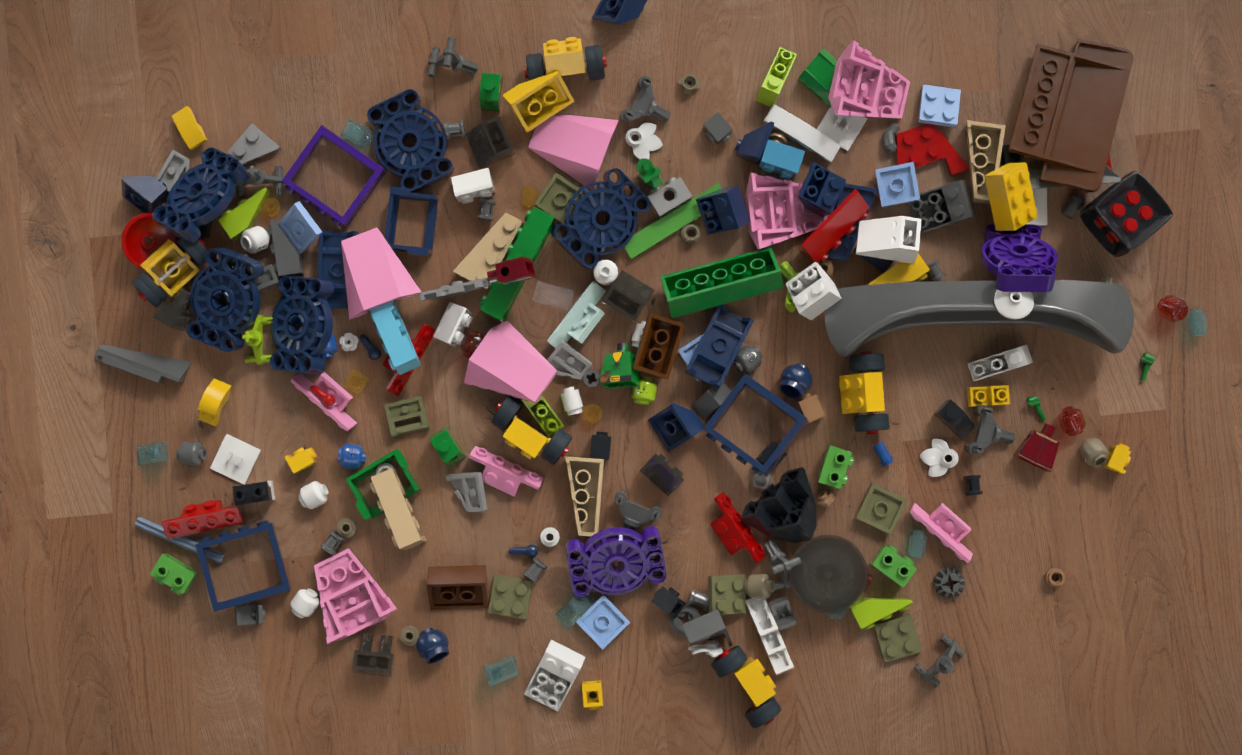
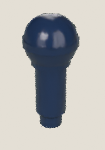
M362 334L359 338L367 349L368 357L371 360H378L381 356L380 349L373 346L369 339Z
M533 544L526 547L509 548V554L526 555L533 558L538 555V547Z

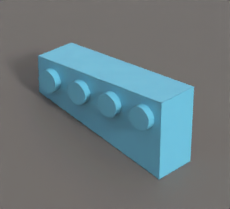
M395 301L370 309L369 314L377 326V334L384 342L382 344L383 349L391 358L388 361L392 370L396 369L402 375L421 366Z

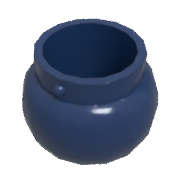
M799 363L787 366L781 373L779 389L790 398L800 399L803 394L809 391L813 383L808 367Z
M428 628L419 634L420 637L416 641V650L420 657L425 659L427 664L436 663L449 655L448 638L441 630Z

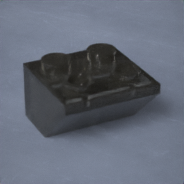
M499 115L478 124L465 133L480 169L515 155Z
M622 270L605 295L602 303L635 323L655 290Z
M655 453L640 471L663 493L669 496L684 481L682 478L684 474L676 466L672 469L667 464L669 460L662 453L659 456Z

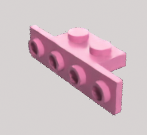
M325 372L320 375L314 385L335 397V404L331 407L323 405L321 399L310 389L313 383L302 373H299L290 380L296 389L302 391L312 403L320 407L340 428L349 431L356 426L357 422L343 411L353 397Z
M475 446L468 457L486 466L482 474L484 483L514 497L521 482L539 490L544 480V477L538 473L524 469L519 464L509 462L501 456L488 452L484 448Z
M916 503L912 505L910 513L916 521L924 524L929 533L935 534L940 538L942 544L948 548L950 547L960 560H965L967 563L971 561L973 553L960 543L971 531V528L943 503L930 515Z

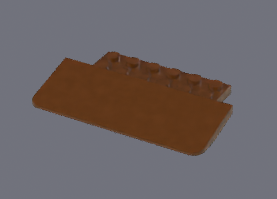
M1079 39L1076 41L1073 53L1037 44L1008 151L1044 161L1039 182L1084 191H1095L1101 186L1134 60L1132 52L1113 45Z

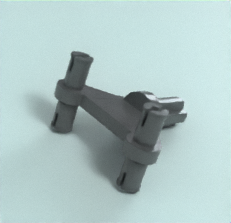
M448 37L443 55L439 57L440 49L432 48L431 58L428 59L429 69L427 75L435 77L437 67H452V70L456 72L462 70L470 74H476L478 66L476 63L465 60L462 55L457 54L454 50L456 39Z
M643 76L638 80L637 85L641 89L630 109L621 112L620 120L628 122L646 115L648 117L652 115L664 123L669 120L670 112L659 107L655 101L650 77Z
M250 166V169L246 171L249 176L248 180L236 185L237 197L240 198L241 196L245 197V186L249 184L258 186L273 183L275 184V195H283V184H285L282 182L284 178L283 167L279 166L278 168V166H275V176L264 174L259 168Z
M980 405L973 408L976 409L973 410V413L980 416V422L975 442L965 444V451L971 454L983 453V449L997 441L1009 444L1015 441L1014 433L1001 430V427L997 426L992 416L993 413H991L993 412L991 407Z
M623 490L615 494V503L624 517L623 521L625 523L623 528L634 531L635 527H639L640 524L652 520L656 521L662 516L661 506L655 505L652 509H648L627 500L626 492H622Z
M768 540L765 543V547L771 557L769 561L774 566L771 567L774 575L779 573L781 578L780 581L774 583V592L781 588H790V585L799 582L800 578L798 574L788 577V571H791L792 567L800 565L802 563L801 559L797 556L787 560L785 553L780 551L775 540Z
M945 634L941 635L944 639L939 637L938 640L946 646V650L936 659L931 668L926 670L920 663H917L913 668L921 675V679L925 682L928 681L935 688L938 687L936 683L940 685V681L934 677L940 672L944 674L954 673L953 654L955 653L959 658H962L963 656L960 653L963 655L966 653L957 646L958 643L955 640H950Z

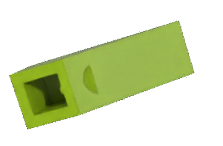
M782 47L779 48L756 101L772 108L797 54Z
M266 187L257 189L248 200H241L237 204L238 207L232 211L227 210L221 215L222 218L218 221L232 240H238L245 230L254 226L271 193Z
M541 395L537 403L522 400L548 437L556 433L559 428L564 427L543 395Z
M863 598L848 607L858 627L867 630L875 626L874 622L880 619L885 621L891 618L893 612L907 610L910 607L909 604L913 602L909 598Z

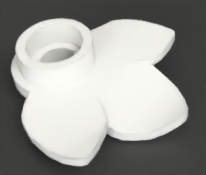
M643 123L639 128L630 129L626 134L627 144L633 148L634 155L639 159H649V151H656L663 146L661 140L654 135L656 130L655 124ZM637 135L639 139L638 141H633L631 137Z
M932 439V448L920 454L921 460L930 465L928 475L931 477L944 475L948 468L954 467L959 460L957 452L949 449L947 442L942 439ZM946 455L952 456L951 462L945 460Z
M717 640L707 641V644L693 645L688 648V650H692V655L706 652L707 655L716 657L723 653V645Z

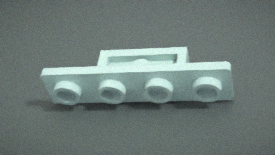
M592 281L547 342L554 348H557L562 340L567 343L573 337L582 344L605 314L595 305L606 291L595 281Z

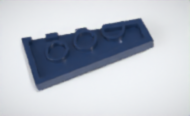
M845 183L837 200L836 208L854 189L860 193L871 208L878 189ZM859 221L853 225L855 229L849 236L844 234L840 238L842 243L835 250L832 248L829 250L828 259L848 261L858 237Z

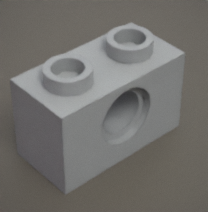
M675 177L671 178L666 182L665 187L661 189L657 187L651 190L648 196L651 206L659 219L690 201L693 197L681 177L678 179ZM666 192H672L674 199L667 201L663 195Z

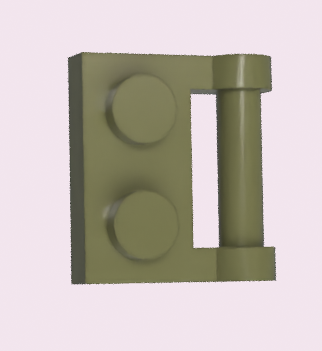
M422 396L384 404L392 438L412 431L430 429ZM421 417V422L396 427L395 422Z

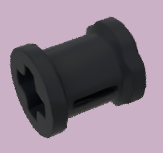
M981 475L963 476V479L966 480L967 488L965 496L983 494V491L980 490L979 481Z

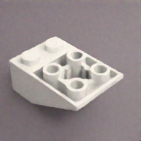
M896 216L859 221L856 254L914 264L919 252L921 219Z
M449 302L433 337L455 348L457 344L461 345L465 337L463 334L465 327L469 328L472 323V313L465 307Z
M551 640L524 695L558 712L586 657Z

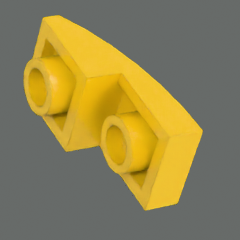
M186 106L172 115L181 136L190 150H194L207 141L204 131L197 123L191 108Z
M1009 385L968 387V407L1010 404Z

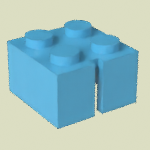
M768 139L758 168H761V171L766 174H779L780 178L785 180L795 179L805 151Z

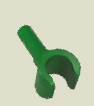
M1144 353L1140 360L1145 364L1140 379L1143 381L1146 380L1148 369L1155 361L1154 357L1148 353Z
M1036 396L1027 397L1029 408L1035 407L1041 420H1046L1041 410L1040 399Z

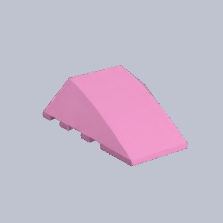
M852 40L836 61L828 97L834 114L901 119L910 81L893 68H888L882 60L876 59L871 55L870 51L863 49L859 46L858 42Z
M555 114L535 127L528 148L585 186L589 183L597 182L601 165L619 120ZM595 185L588 187V189H594Z
M750 173L745 198L750 218L748 222L749 234L757 249L814 231L828 218L827 216L821 217L806 209L797 197L803 183Z
M378 228L341 241L349 320L367 314V310L401 297L406 299L421 293V290Z
M505 321L489 330L470 357L464 383L537 403L558 371L508 321Z
M349 548L314 565L321 599L320 604L324 616L323 622L327 634V644L351 637L385 620L397 610L396 606Z

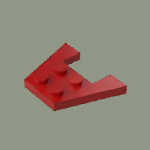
M924 124L896 134V165L914 162L915 168L945 159L950 176L970 169L936 125Z

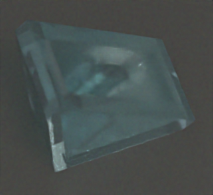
M155 442L136 446L139 465L169 461L167 442Z
M589 594L584 597L574 595L555 615L569 628L596 601Z
M514 656L491 662L484 666L489 686L519 675Z

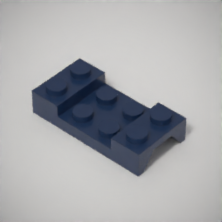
M322 231L319 235L318 279L328 280L333 283V294L326 299L331 309H348L341 241L359 235L358 231Z
M724 304L719 305L684 372L719 390L754 320L743 318L729 311Z

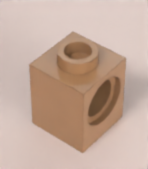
M808 393L800 398L801 401L797 402L801 414L808 419V423L825 416L817 395L811 396Z

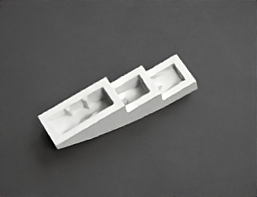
M773 104L764 119L766 123L774 122L773 128L783 132L790 140L798 142L810 152H815L828 162L833 161L841 145L811 125Z
M766 599L746 600L747 607L776 676L794 669Z

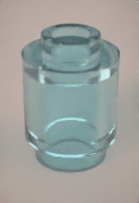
M1202 308L1190 309V313L1186 314L1191 336L1206 335L1207 329H1209L1206 311H1202Z
M913 529V532H909L906 551H908L907 556L923 558L928 540V535H925V531Z

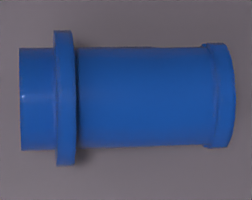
M883 441L872 447L881 461L880 465L882 464L885 467L894 462L892 459L894 457L889 454Z

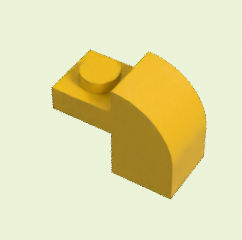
M217 379L212 380L200 400L198 420L215 427L217 426L222 408L229 400L231 385Z

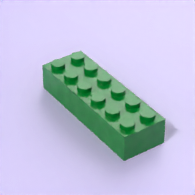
M533 207L532 211L528 210L524 218L525 225L523 228L519 227L515 235L517 239L515 244H510L506 252L508 256L506 261L524 256L532 259L534 266L551 233L552 227L556 224L555 217L536 207ZM499 281L492 282L488 287L490 292L487 296L484 295L480 301V310L503 323L525 281L507 285L500 284Z
M772 247L660 276L671 318L784 288L781 270Z

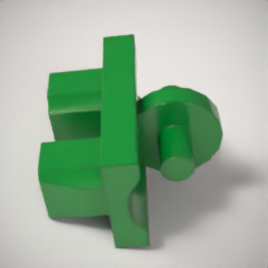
M642 158L637 162L636 169L639 173L637 175L639 180L647 183L653 189L663 184L659 177V174L662 173L659 167L654 166L646 158Z

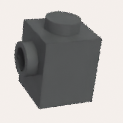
M719 112L703 124V129L706 131L705 136L711 143L715 142L718 145L722 142L724 144L732 137L730 134L733 129Z

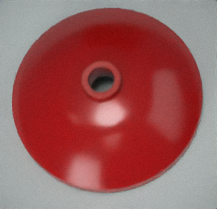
M153 212L142 213L133 217L125 225L121 235V247L124 255L133 265L141 269L143 268L140 265L168 240H171L178 248L180 247L177 244L180 238L165 231L152 218ZM146 237H149L151 240L149 244L145 243Z

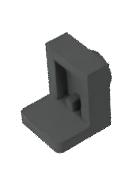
M787 596L768 602L779 630L788 629L797 624Z
M262 605L235 606V625L263 624L266 614Z

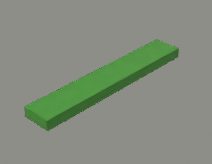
M717 183L634 234L628 244L624 246L631 259L635 258L684 226L700 218L701 213L696 199L722 189L720 184Z

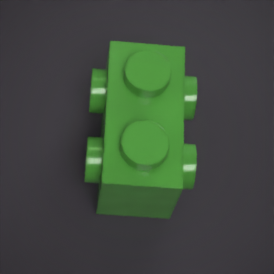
M828 445L816 482L837 489L845 486L848 478L845 475L847 468H851L854 457H851L852 452ZM838 455L841 456V461H840V462L837 461V456H838ZM832 474H835L834 480L831 479Z
M882 545L869 564L904 588L917 570L913 566L915 562L906 556L904 558L898 555L899 551L893 546L889 545L887 547Z
M166 553L161 555L150 575L155 577L154 581L161 585L166 584L170 586L172 592L180 595L189 592L199 572Z

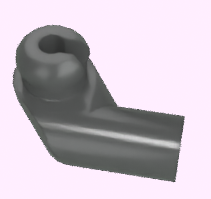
M892 123L882 135L883 147L888 152H894L897 148L894 135L900 128L895 123Z

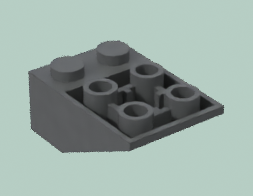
M958 180L921 193L920 201L907 203L911 217L921 219L920 234L977 217L965 180Z

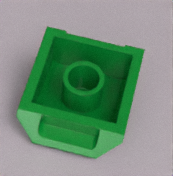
M823 48L802 72L798 81L826 105H831L828 97L837 60Z

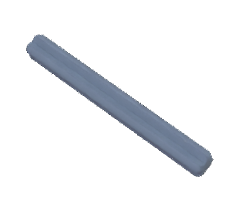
M142 517L137 518L135 527L198 554L195 544L199 542L185 536L167 539L162 526ZM210 547L204 548L206 558L222 563L225 557L224 553Z

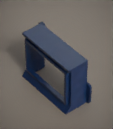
M391 187L385 239L392 250L406 251L413 255H432L439 198L436 195L411 193L409 188ZM400 199L429 202L424 248L394 245Z

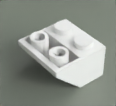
M489 168L451 177L454 195L458 202L463 204L473 202V198L481 197V199L491 197L492 193H496Z
M814 262L785 283L799 314L810 320H813L842 299L835 283L817 262Z

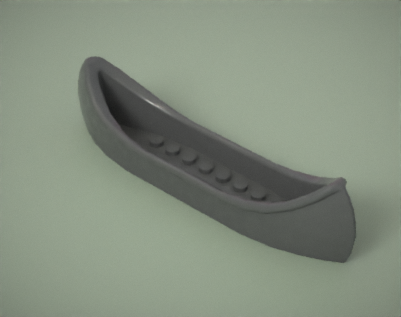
M1055 280L1052 291L1031 292L1034 298L1032 311L1022 319L1013 320L1002 316L994 305V296L998 290L995 287L996 281H936L884 283L839 288L837 290L842 299L825 310L824 319L832 346L844 358L850 356L873 339L905 328L928 325L1022 324L1047 327L1080 337L1112 354H1117L1125 349L1132 335L1134 311L1130 296L1123 285L1091 281ZM1012 296L1014 300H1019L1016 296Z

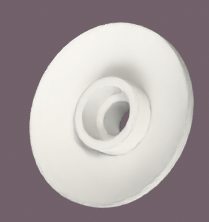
M997 290L994 296V305L1002 316L1017 320L1030 314L1034 306V298L1031 292H1002ZM1012 296H1016L1019 300H1014Z

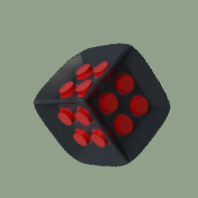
M1132 171L1123 176L1121 182L1114 183L1102 192L1079 215L1098 242L1114 257H1121L1128 254L1132 249L1157 232L1170 220L1173 213L1151 183L1139 172Z

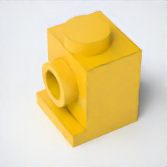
M1121 443L1111 445L1108 451V459L1102 466L1118 474H1125L1126 470L1123 468L1129 464L1131 459L1129 456L1131 453L1129 451L1130 447Z
M302 447L294 451L293 457L292 455L285 456L293 474L299 473L317 463L315 459L317 454L312 447L305 450Z
M602 680L583 681L584 708L588 707V710L600 709V706H603ZM593 691L597 694V696L595 698H591L589 696V693Z

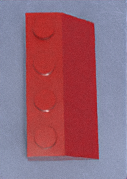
M854 189L799 247L798 250L812 263L819 262L822 264L829 256L827 252L831 248L835 250L842 243L840 238L844 234L849 236L855 229L853 225L857 221H863L869 215L866 211L870 207L860 193Z

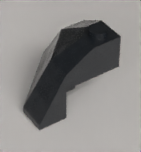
M801 467L785 472L779 483L775 486L772 483L761 492L762 497L757 501H750L745 506L740 518L745 524L776 540L791 543L812 540L817 527L816 503L805 469Z

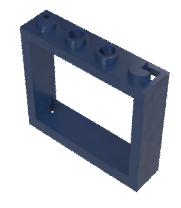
M744 374L703 429L707 433L705 436L714 443L716 440L722 444L721 448L729 454L731 451L737 455L736 459L744 465L746 463L753 466L751 469L759 476L763 474L767 477L809 421L804 415ZM746 386L796 422L764 465L714 430L715 426Z
M268 520L256 523L257 527L249 529V526L237 529V533L223 532L218 534L219 538L211 540V536L199 539L200 543L195 544L214 612L291 590L273 523H268ZM268 530L282 584L218 602L204 548Z

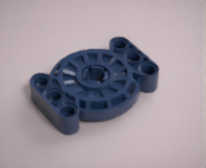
M408 89L372 106L367 112V117L374 126H377L374 136V148L378 159L391 173L402 177L400 183L402 188H406L408 180H414L415 185L410 190L411 193H417L451 176L454 172V166L448 158L444 157L447 149L444 126L431 111L420 107L421 100L417 92ZM415 96L416 100L414 103L409 104L406 102L407 98ZM398 104V110L391 112L389 110L391 105ZM380 112L382 114L379 120L372 119L375 113ZM424 113L430 115L432 119H429ZM437 123L441 127L442 133H439L435 125ZM379 134H381L380 144L378 145ZM407 135L417 138L415 146L411 148L404 146ZM443 139V148L441 149V140ZM379 151L383 152L386 157L385 160L382 159ZM443 163L449 164V169L445 172L440 171V166ZM392 164L398 171L391 169L388 165ZM425 172H432L431 179H423Z
M213 147L206 149L202 153V164L191 168L176 181L168 195L167 205L157 207L152 214V218L165 231L188 243H194L199 239L201 235L200 226L217 218L230 204L236 185L244 183L249 178L246 172L247 169L238 159Z
M618 168L607 170L603 175L604 182L589 183L574 192L565 208V224H556L551 229L553 239L584 268L596 266L598 255L614 253L627 245L636 230L637 213H644L650 209L651 202L649 198ZM612 172L616 173L617 175V181L615 183L610 180V174ZM597 185V189H587L590 186ZM625 186H628L631 190L629 196L623 193ZM580 192H582V195L579 196V197L577 198V200H574V199L576 198V196H577ZM639 199L644 202V207L641 210L637 207ZM597 212H606L605 225H599L596 222ZM559 227L565 230V235L562 238L557 235ZM574 240L579 245L576 251H573L570 246ZM606 247H614L612 250L605 251ZM586 254L592 257V262L589 265L584 262Z
M210 249L205 256L209 266L197 275L191 287L190 303L197 321L190 322L186 331L192 339L222 351L231 352L239 350L244 346L245 340L242 339L241 333L252 326L259 314L260 293L254 279L263 275L264 267L261 262L229 249ZM224 295H225L226 298H227V302H231V304L226 305V304L224 303V301H223V296H224Z
M283 276L278 285L279 290L284 296L277 303L272 314L273 320H271L273 321L271 323V336L277 351L270 357V366L274 370L321 374L324 371L325 363L319 355L327 347L333 330L332 311L326 300L333 294V283L317 278Z

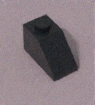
M951 399L946 400L934 413L961 440L975 427L967 414Z

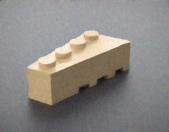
M967 120L965 126L972 200L975 203L990 205L984 175L999 168L1006 125Z
M505 213L453 272L468 281L488 278L487 272L496 270L495 264L506 260V252L510 244L514 245L516 241L515 235L519 227L523 228L524 226L523 221ZM489 286L483 287V289H485V290H487V291L490 290V289L488 288Z
M565 456L578 536L592 537L599 532L604 459Z
M391 468L372 476L370 486L373 493H377L379 497L377 503L381 512H385L387 518L384 521L387 528L393 532L394 536L391 538L394 546L399 547L401 550H408L427 542L425 536H420L418 532L420 524L415 516L411 515L413 512L409 500L404 498L406 493L396 470Z

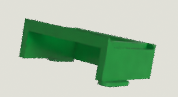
M395 449L346 479L358 500L356 507L365 520L374 519L384 513V511L381 512L379 506L371 509L357 483L376 472L379 465L391 463L395 460L398 461L411 483V486L405 489L406 494L404 498H409L422 490L407 467L408 463L399 449Z

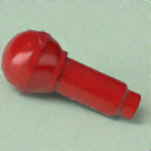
M314 384L310 386L312 392L321 399L324 406L331 407L335 404V397L333 395L325 393Z

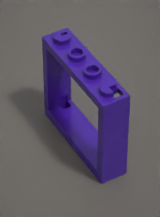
M321 125L282 182L286 184L284 188L292 194L298 192L302 195L300 199L308 205L311 202L317 206L315 210L324 216L327 213L333 217L331 221L340 227L342 224L348 227L387 171ZM323 137L374 172L343 217L292 182Z

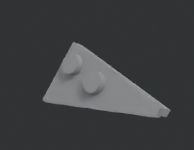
M488 278L465 283L456 281L452 282L451 286L444 285L440 286L439 289L418 293L419 301L448 299L490 286L491 283Z

